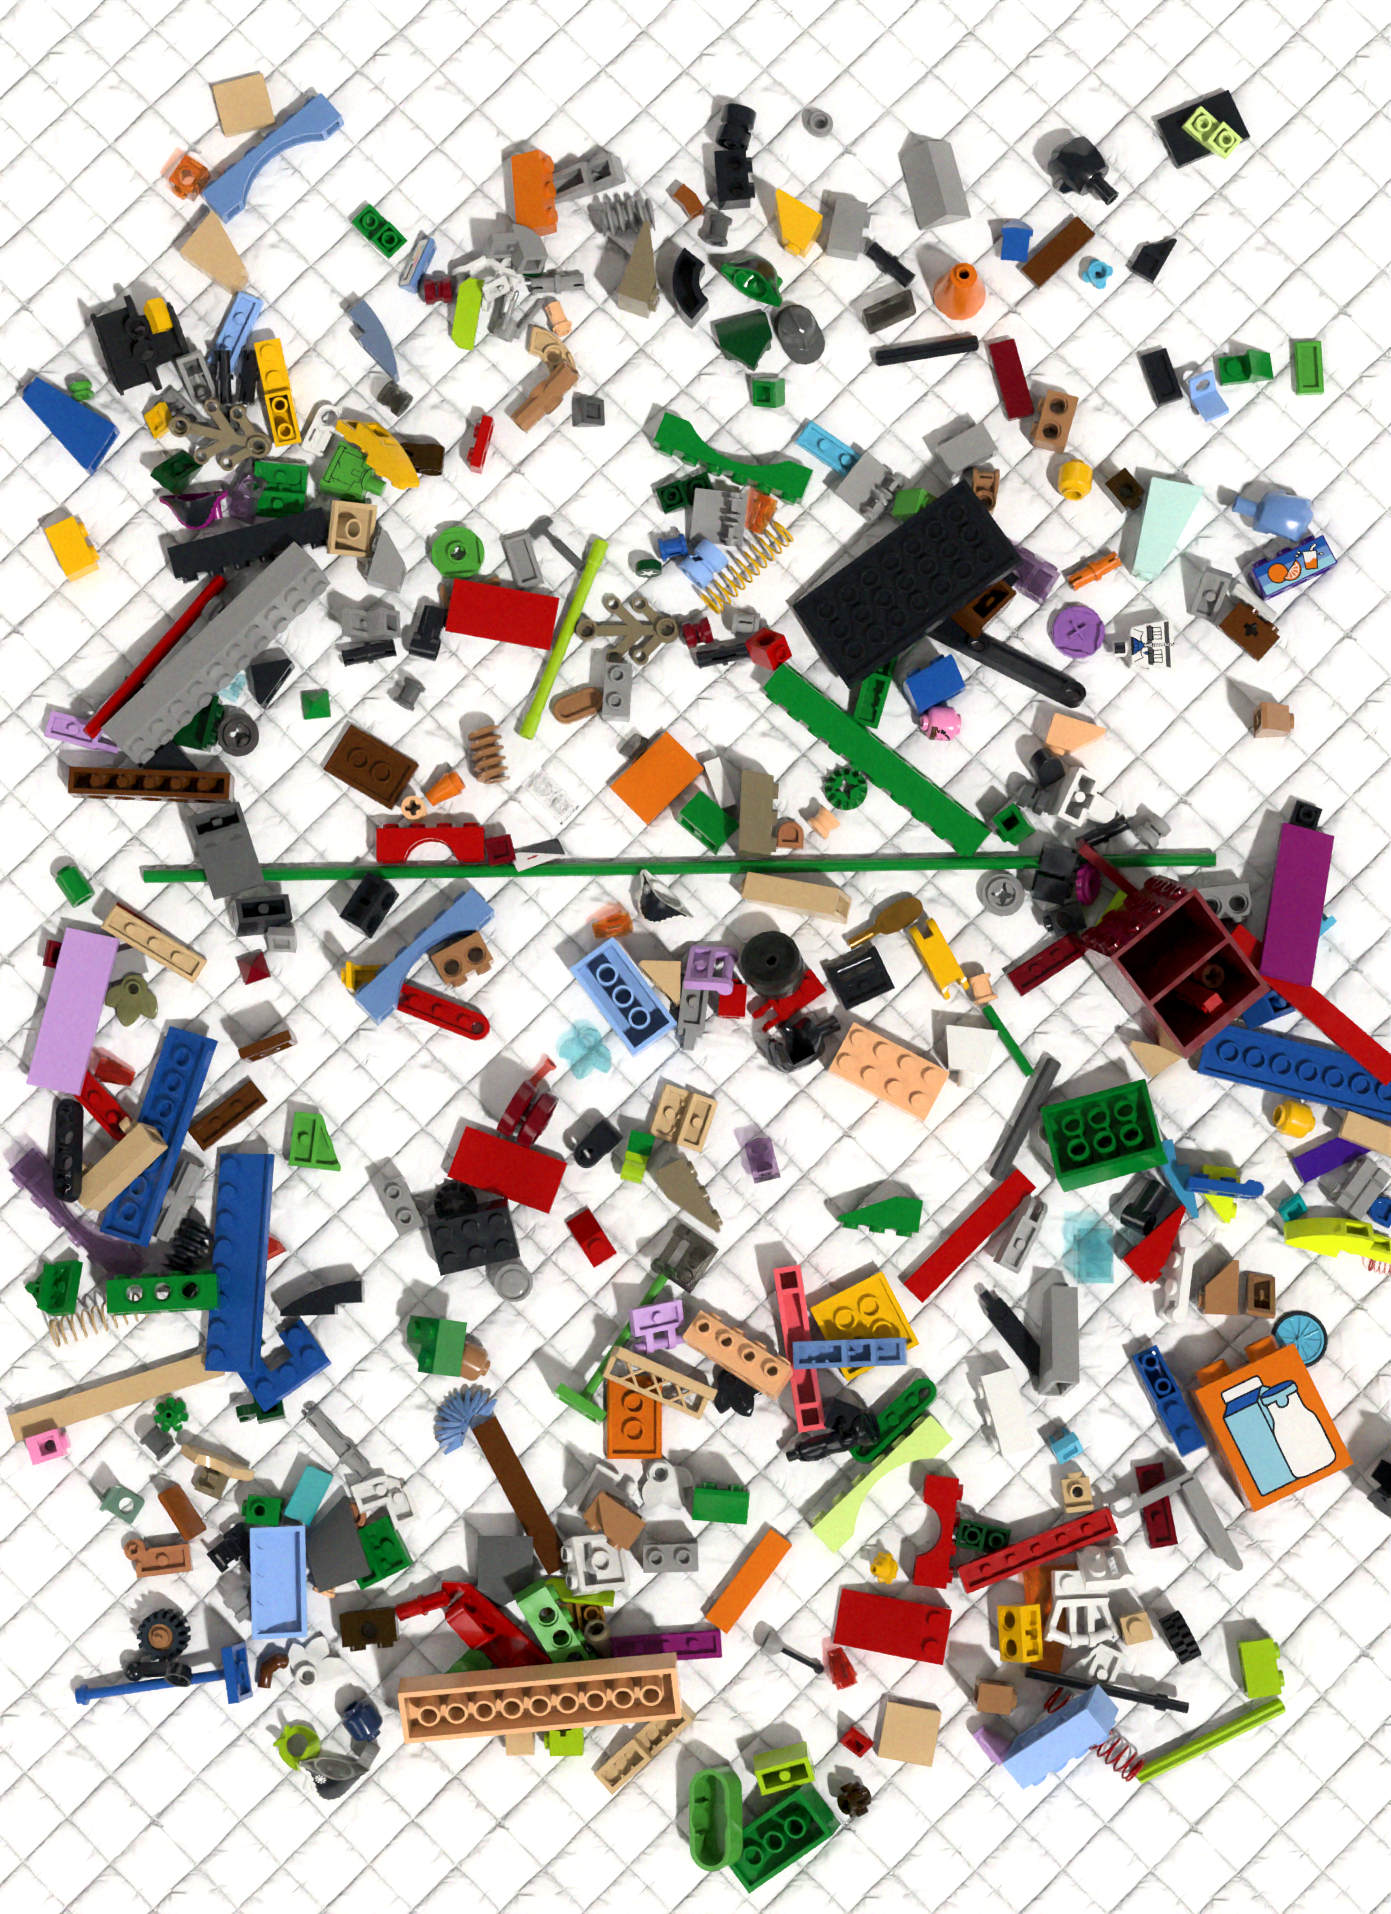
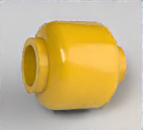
M1072 459L1061 465L1058 472V491L1068 500L1077 501L1083 499L1092 490V468L1080 459Z
M1292 1100L1279 1104L1273 1114V1124L1276 1125L1277 1131L1298 1139L1305 1137L1308 1132H1311L1316 1122L1310 1106Z

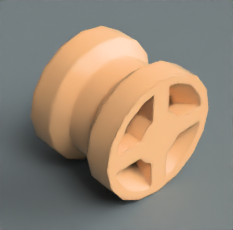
M823 806L818 809V814L815 817H810L807 820L809 826L824 840L829 837V832L832 829H837L840 826L839 821Z

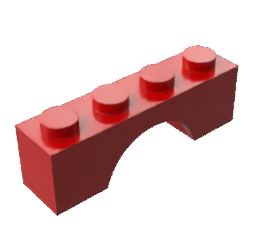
M475 822L463 823V827H452V823H437L436 827L426 828V824L423 823L410 824V828H399V824H383V828H376V861L379 864H406L409 855L416 847L428 842H437L449 847L454 852L459 863L486 862L484 827H479V823Z
M925 1473L922 1501L931 1506L937 1513L940 1521V1535L930 1550L915 1556L912 1577L913 1585L946 1589L947 1583L952 1584L954 1567H950L949 1562L950 1555L955 1556L956 1553L955 1539H952L953 1528H958L960 1521V1512L956 1511L957 1500L962 1501L963 1484H959V1478Z

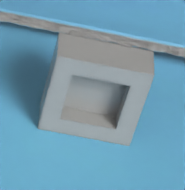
M289 922V927H268L267 937L270 952L296 953L297 937L293 922Z

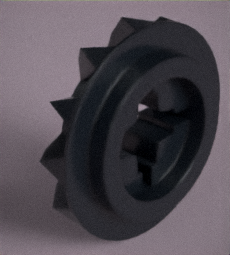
M243 714L227 716L220 722L216 732L218 745L221 746L225 753L235 757L248 755L256 748L259 741V730L256 723L250 717ZM236 727L239 728L240 733L248 735V737L239 739L237 746L235 738L228 735V733L235 732Z
M448 1183L439 1189L434 1199L436 1214L454 1210V1208H444L452 1202L451 1193L456 1196L457 1200L467 1199L459 1208L477 1204V1198L473 1190L462 1183Z

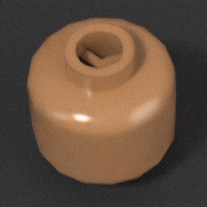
M465 1341L460 1377L469 1381H475L480 1375L485 1376L491 1362L487 1360L488 1353L485 1348Z

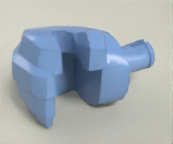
M1283 489L1265 493L1259 503L1237 495L1232 506V512L1253 518V531L1263 534L1271 533L1288 539L1293 543H1297L1301 536L1305 534L1314 514L1311 510V499L1288 495L1286 490Z

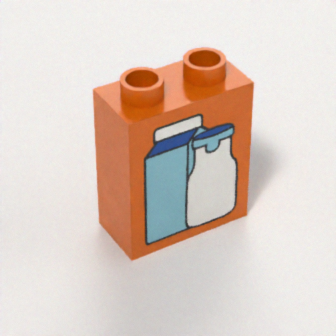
M1273 1334L1244 1347L1243 1349L1249 1361L1231 1370L1224 1358L1196 1370L1194 1373L1200 1385L1188 1390L1246 1510L1256 1512L1354 1464L1295 1344L1284 1343L1279 1346Z

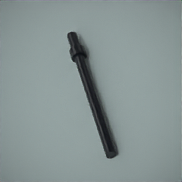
M1026 1666L1024 1677L1084 1691L1099 1684L1104 1692L1111 1697L1151 1705L1154 1709L1164 1712L1168 1709L1187 1714L1189 1710V1702L1168 1698L1166 1694L1156 1693V1695L1033 1667Z

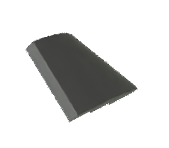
M348 1495L343 1496L305 1536L307 1555L319 1593L372 1574Z
M478 1536V1591L496 1608H500L516 1600L514 1596L516 1593L534 1583L533 1536Z

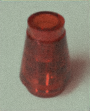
M108 1056V1058L100 1057L93 1077L98 1078L99 1082L131 1087L136 1072Z
M839 1647L827 1652L832 1685L836 1686L837 1691L858 1684L856 1679L858 1674L843 1648Z

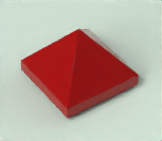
M851 1727L839 1740L842 1745L859 1758L874 1744L864 1729Z

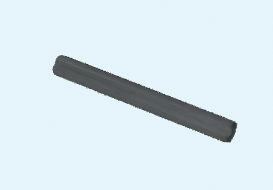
M1052 1058L1046 1060L989 1173L995 1180L1004 1181L1061 1068L1059 1061Z

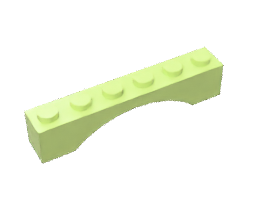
M921 1415L910 1425L913 1430L906 1437L901 1434L890 1444L893 1449L886 1456L881 1453L872 1461L871 1465L874 1467L866 1475L862 1471L851 1482L854 1487L848 1493L841 1491L831 1501L834 1506L827 1513L821 1510L811 1520L814 1524L811 1530L833 1553L839 1550L854 1535L860 1506L868 1492L879 1479L905 1463L919 1459L934 1458L953 1440L931 1415H928L926 1418Z

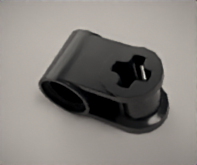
M604 1118L575 1149L574 1157L576 1163L586 1169L593 1167L624 1137ZM584 1150L587 1152L592 1150L591 1157L593 1160L589 1161L586 1159L582 1161V1153L580 1151Z

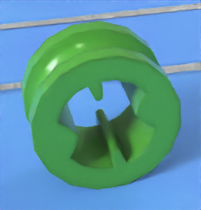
M79 381L69 385V391L73 392L71 398L77 402L93 398L95 396L94 391L90 390L93 387L92 382Z

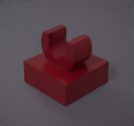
M511 834L484 839L490 867L517 861Z

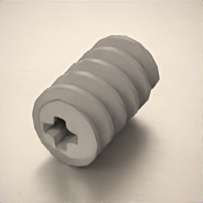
M646 198L644 206H642L639 199H636L634 207L631 206L629 200H625L623 208H621L618 201H615L613 209L610 208L608 202H604L603 209L601 210L603 237L606 236L608 228H610L613 235L617 234L618 227L621 228L623 234H627L628 226H631L633 232L637 233L639 225L642 226L644 220L649 221V224H652L655 230L654 210L650 198Z

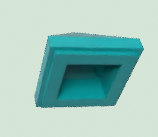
M1299 1193L1282 1199L1278 1208L1284 1223L1297 1220L1308 1211Z

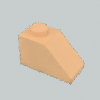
M1054 713L1043 748H1050L1059 757H1063L1064 754L1070 755L1100 740L1104 736L1106 728Z

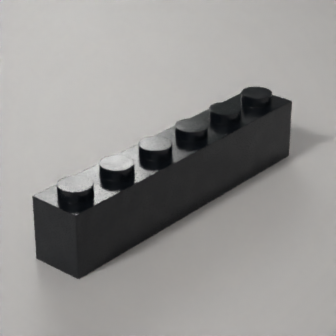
M319 507L167 548L175 579L178 581L183 580V584L198 581V576L207 573L209 577L224 574V569L234 567L235 570L250 567L249 562L260 560V563L274 561L276 559L275 555L281 554L293 542L297 543L301 548L311 546L312 550L326 547L329 527L324 509Z

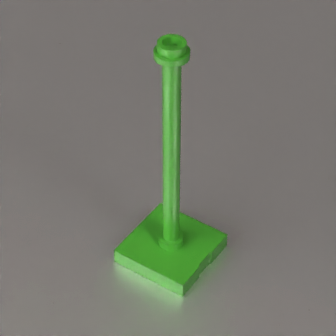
M665 1263L657 1267L656 1271L659 1274L638 1306L652 1304L667 1280H674L676 1271ZM627 1322L583 1391L580 1390L576 1393L560 1383L554 1394V1397L598 1426L605 1419L607 1412L592 1403L594 1400L592 1396L604 1379L601 1375L613 1347L619 1346L624 1348L631 1337L630 1322Z

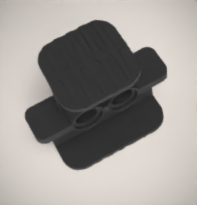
M131 295L124 296L127 306L125 308L98 317L95 313L91 314L92 323L98 336L111 380L121 396L124 395V390L151 381L156 391L163 389L156 368L161 364L176 360L177 357L190 353L179 319L170 302L166 304L174 327L168 331L156 334L152 333L146 315H138ZM136 327H145V331L141 335L133 334ZM147 350L153 351L150 359H141L143 352Z

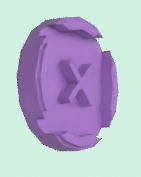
M1071 606L1063 610L1056 617L1052 626V640L1056 649L1064 656L1072 659H1084L1092 656L1101 647L1105 637L1103 621H1101V618L1093 609L1085 606Z

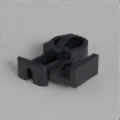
M239 1522L227 1531L223 1538L229 1537V1540H223L207 1553V1556L221 1573L229 1568L228 1564L235 1559L237 1562L239 1560L238 1557L241 1555L243 1556L240 1560L250 1573V1536L242 1527L245 1522ZM216 1554H217V1555L221 1558V1560L225 1563V1566H223V1564H222V1563L219 1561V1559L215 1556Z

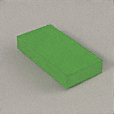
M1321 341L1294 342L1296 396L1323 395L1324 380Z

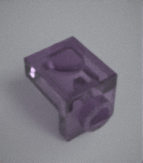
M770 1137L756 1138L751 1142L745 1143L754 1184L781 1177Z

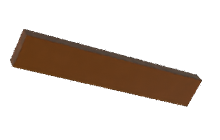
M497 1416L473 1428L472 1431L527 1536H533V1547L548 1576L567 1566V1562H563L561 1558V1548L564 1544Z

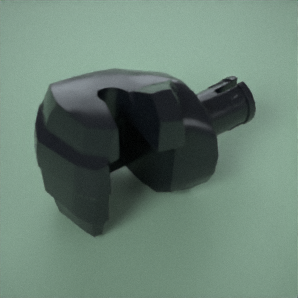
M1085 136L1072 138L1052 150L1047 171L1052 178L1057 174L1063 177V183L1059 187V191L1062 194L1075 192L1084 196L1093 190L1107 206L1116 200L1119 192L1104 179L1108 174L1109 166L1101 153Z
M831 1015L829 1018L815 1024L810 1018L803 1017L793 1026L787 1022H782L778 1025L777 1029L786 1041V1048L783 1043L775 1040V1038L767 1039L764 1044V1051L768 1064L783 1073L795 1072L813 1064L825 1051L823 1038L841 1030L840 1024L835 1026V1023L839 1022L838 1019Z

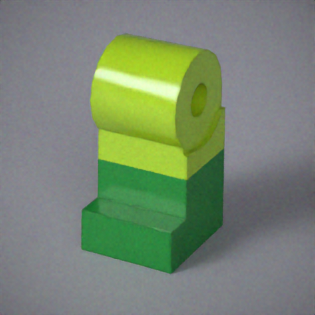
M631 1130L620 1179L641 1185L656 1139L655 1136Z

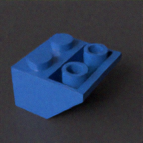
M941 654L929 662V667L921 670L920 667L916 668L906 675L907 679L904 681L902 692L918 718L922 714H926L930 707L940 706L964 692L966 686L952 654L946 657Z

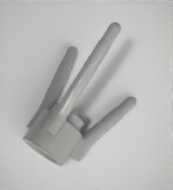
M516 290L505 315L504 310L508 296L503 294L492 334L509 343H512L513 338L519 340L522 331L545 304L544 300H541L521 325L516 327L518 322L512 319L511 315L516 305L519 291Z

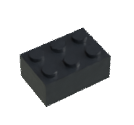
M507 1197L428 1216V1228L440 1276L520 1257V1246Z

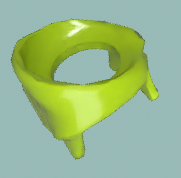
M288 1724L285 1725L284 1732L273 1743L274 1747L279 1746V1755L282 1760L296 1771H301L299 1761L318 1758L321 1751L319 1736L311 1728L301 1724L291 1727ZM295 1734L303 1735L308 1742L303 1755L299 1757L291 1755L287 1748L289 1739Z

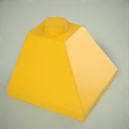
M778 188L775 192V214L782 245L785 246V250L796 257L800 255L805 258L822 233L823 215Z

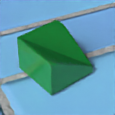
M759 377L752 380L753 406L778 408L785 404V378Z

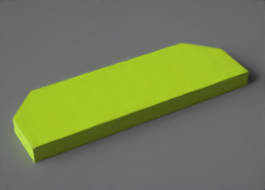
M470 277L459 285L451 335L458 348L474 350L483 295L482 287L485 283L483 279Z
M551 1578L546 1581L547 1585L552 1583L560 1596L557 1601L614 1606V1590L602 1591L598 1594L573 1596L572 1590H568L566 1587L565 1579Z

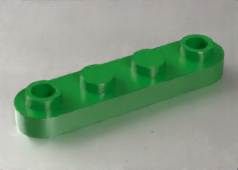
M926 1378L915 1380L876 1417L881 1431L880 1441L870 1445V1451L866 1455H862L860 1452L863 1446L850 1449L852 1457L862 1464L874 1461L936 1401L938 1391L934 1383ZM923 1389L929 1391V1395L926 1398H921L919 1395Z

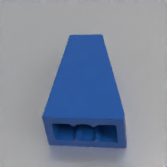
M36 377L33 382H29L24 388L23 401L86 473L92 476L119 436V429L116 425Z

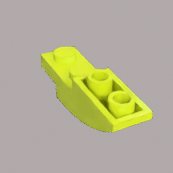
M1322 1217L1288 1221L1283 1225L1285 1244L1292 1247L1306 1249L1320 1255L1335 1258L1339 1251L1342 1250L1349 1254H1356L1375 1261L1391 1264V1238L1373 1233V1225L1371 1223L1345 1218Z

